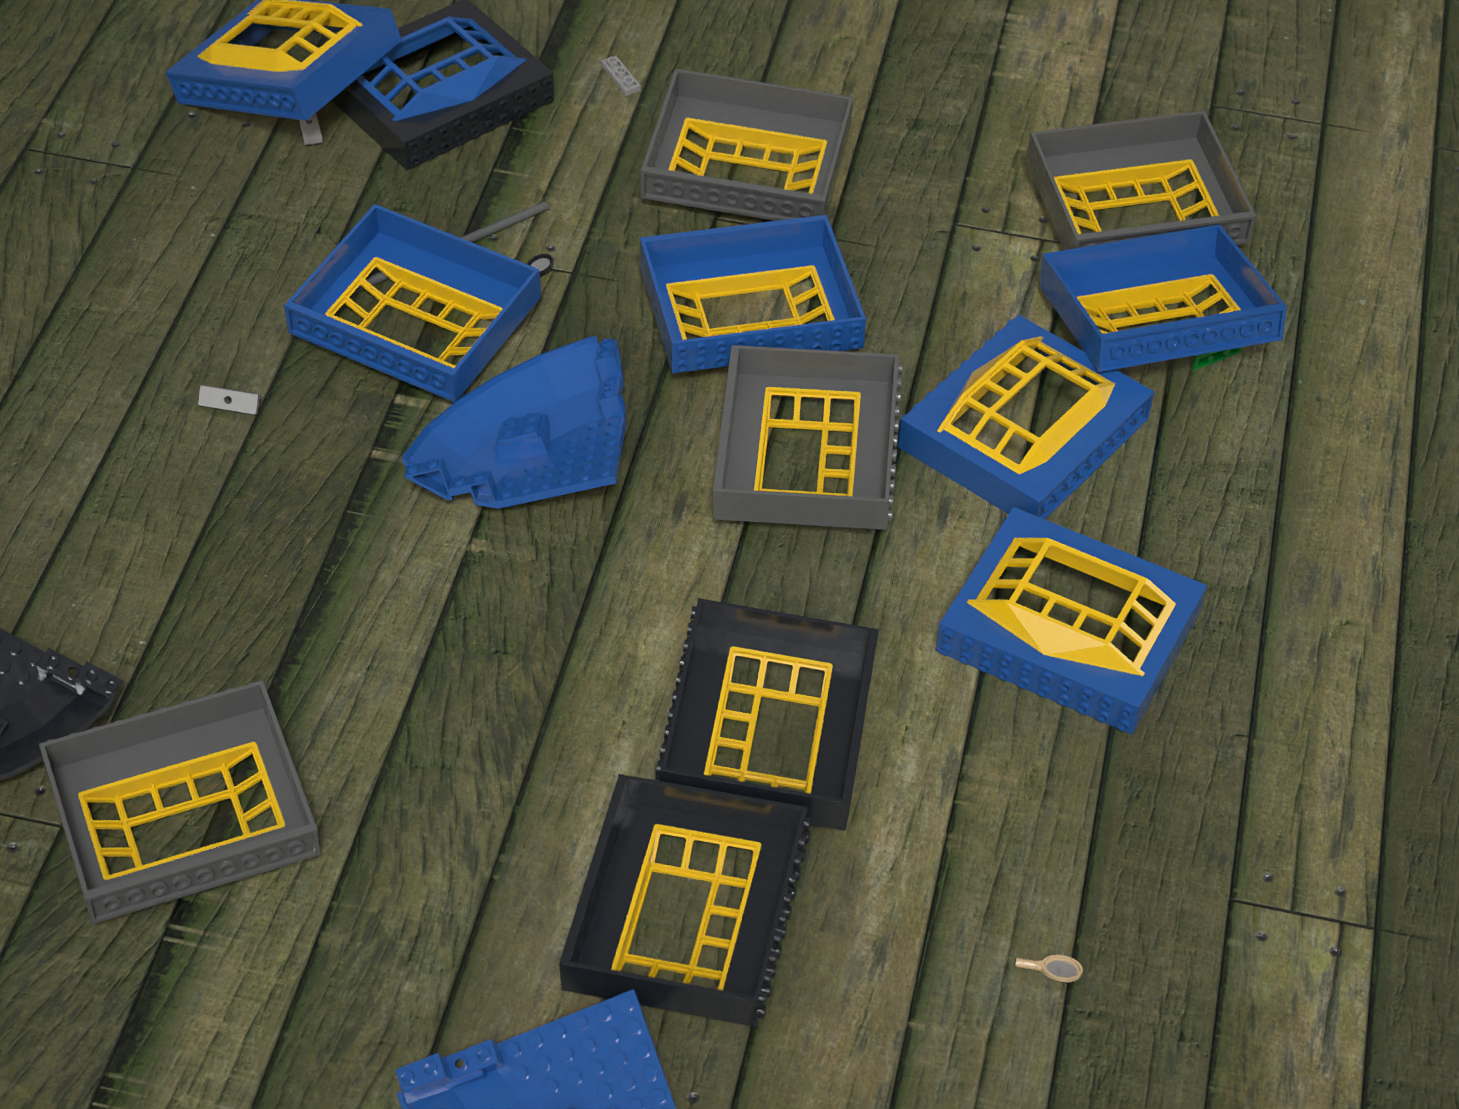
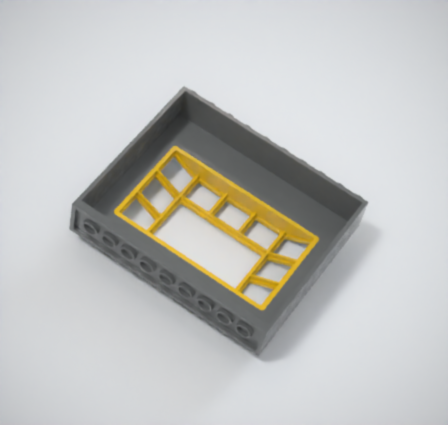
M675 69L641 169V198L775 221L827 215L851 127L853 97ZM688 128L708 140L706 150L685 139ZM714 143L735 145L737 147L734 155L712 152ZM682 146L703 157L700 168L679 157ZM742 148L765 150L763 159L740 156ZM820 151L818 160L797 164L799 156ZM771 152L793 155L791 164L768 160ZM710 159L789 172L784 189L704 176ZM676 165H680L693 174L675 171ZM815 168L813 178L792 182L795 173ZM810 186L809 193L793 191Z
M1205 111L1030 132L1026 161L1064 250L1214 225H1221L1236 245L1249 243L1256 214ZM1189 169L1195 181L1172 192L1168 180ZM1161 183L1165 190V193L1144 195L1140 185ZM1133 186L1138 195L1137 197L1117 199L1113 189ZM1199 188L1204 200L1181 211L1176 198ZM1062 189L1078 194L1081 201L1065 197ZM1106 190L1110 198L1107 201L1089 203L1085 192ZM1168 200L1179 221L1101 231L1093 210ZM1070 206L1086 211L1089 220L1074 216ZM1204 207H1208L1212 216L1190 220L1185 219V217ZM1078 225L1092 229L1095 232L1081 234Z
M732 345L713 486V519L887 530L888 521L892 522L893 509H889V507L893 508L894 494H890V492H894L895 479H891V477H895L896 464H892V462H896L897 449H893V447H897L898 434H894V432H898L899 420H895V418H899L900 405H896V403H900L901 391H897V389H901L902 377H898V375H902L903 364L899 363V354ZM772 396L795 397L793 420L770 419ZM802 397L824 398L823 422L799 420ZM831 399L854 400L853 424L829 422ZM770 427L822 430L817 492L762 489ZM828 432H852L851 447L827 445ZM826 454L850 455L849 470L825 469ZM824 478H847V494L823 492Z
M263 680L251 682L237 688H230L216 694L206 695L195 700L184 701L174 706L163 707L159 710L139 714L128 719L117 720L114 723L96 726L86 731L72 733L68 736L51 739L39 744L91 924L320 855L317 827ZM253 754L259 772L234 787L229 769ZM222 772L227 790L199 797L193 780ZM262 780L268 799L243 813L238 795ZM187 783L192 800L163 808L158 791ZM151 793L156 811L128 819L122 801ZM228 798L231 799L243 833L242 836L142 865L131 827ZM87 802L115 803L120 820H92ZM272 807L278 825L250 833L247 822ZM95 829L124 830L129 848H101ZM104 857H132L135 868L109 875Z

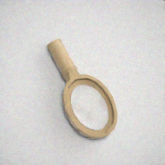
M1064 955L1047 956L1043 961L1016 957L1015 967L1042 971L1047 977L1060 982L1076 981L1081 977L1083 971L1078 961Z

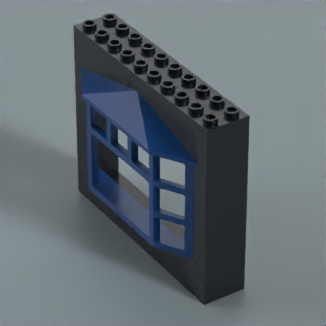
M460 0L398 28L402 41L331 100L407 171L553 102L554 73L470 0ZM458 35L472 46L409 76L395 65ZM475 39H479L484 44L478 43ZM480 53L487 59L472 67L463 61V59ZM455 63L463 70L448 78L439 72V70ZM381 71L371 82L365 79V77ZM393 72L401 81L387 96H384L375 87ZM431 74L439 80V82L424 89L415 83V81ZM408 85L417 94L402 110H399L391 101Z

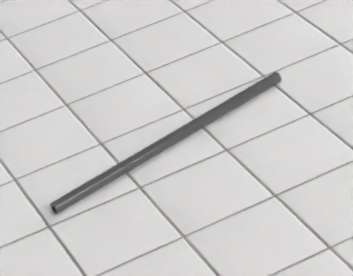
M546 201L460 238L473 243L549 210L548 203ZM379 272L365 280L373 286L390 278L383 272ZM360 285L353 293L360 292L365 288Z

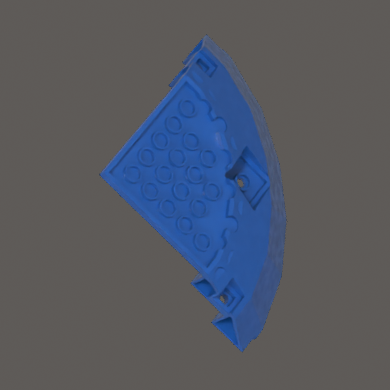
M592 336L545 352L493 377L461 397L430 422L403 454L402 462L406 466L404 477L444 499L453 501L455 495L471 493L475 505L497 509L617 483L627 424L626 405L622 396V388L625 387L618 340L612 341V339L607 338L598 344L597 336Z
M634 989L503 1042L497 1043L490 1039L447 1057L436 1053L396 1069L402 1092L397 1093L403 1109H677ZM459 1060L464 1061V1066L462 1068H457V1062Z

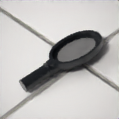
M550 254L536 255L527 262V265L539 269L540 275L547 273L554 264L553 257Z

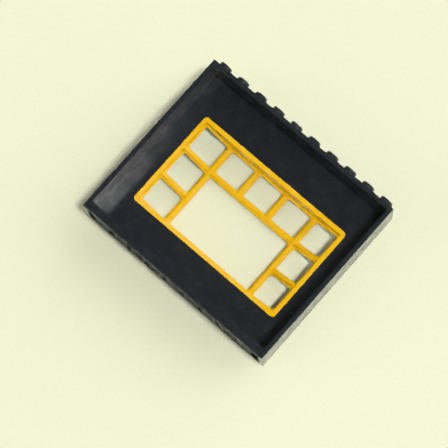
M698 598L697 606H692L690 619L694 620H691L688 624L687 639H685L683 652L685 653L681 656L679 669L682 670H680L676 678L675 686L677 687L673 691L672 708L669 709L668 714L669 722L665 727V740L661 745V758L656 768V780L808 807V817H811V825L846 831L879 629ZM736 656L761 661L756 687L731 682ZM768 662L793 666L788 692L763 688ZM800 667L825 672L820 698L795 694ZM730 691L754 695L751 714L725 709ZM761 697L819 707L806 781L747 771ZM723 719L748 722L746 741L720 737ZM718 746L744 751L740 769L714 765ZM712 774L738 778V781L712 776ZM745 780L771 784V786L745 782ZM778 786L802 789L804 792L778 788Z
M619 774L559 962L561 989L563 991L605 999L613 998L634 989L642 1006L758 1027L760 1018L765 1019L767 1004L765 1003L766 998L770 999L771 978L775 979L777 964L775 963L776 959H780L782 945L780 943L781 939H785L786 919L790 920L792 911L790 904L791 900H795L797 891L795 884L796 881H800V864L804 863L806 856L805 844H809L811 817H808V807ZM661 834L686 838L681 867L655 863ZM695 840L720 845L715 873L688 869ZM728 846L753 850L748 879L722 875ZM653 872L712 882L689 965L628 954ZM720 884L745 888L739 910L714 905ZM712 914L737 918L731 940L705 936ZM703 945L729 949L723 972L697 967ZM625 963L651 967L648 976L622 972ZM661 969L686 974L682 983L656 978ZM694 976L720 980L717 989L691 985Z

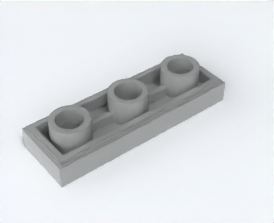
M617 56L601 61V67L625 96L641 91V85Z
M315 113L306 121L299 120L304 145L322 143L317 114Z
M200 385L198 405L256 415L259 409L260 394ZM229 396L232 398L231 403L228 401Z

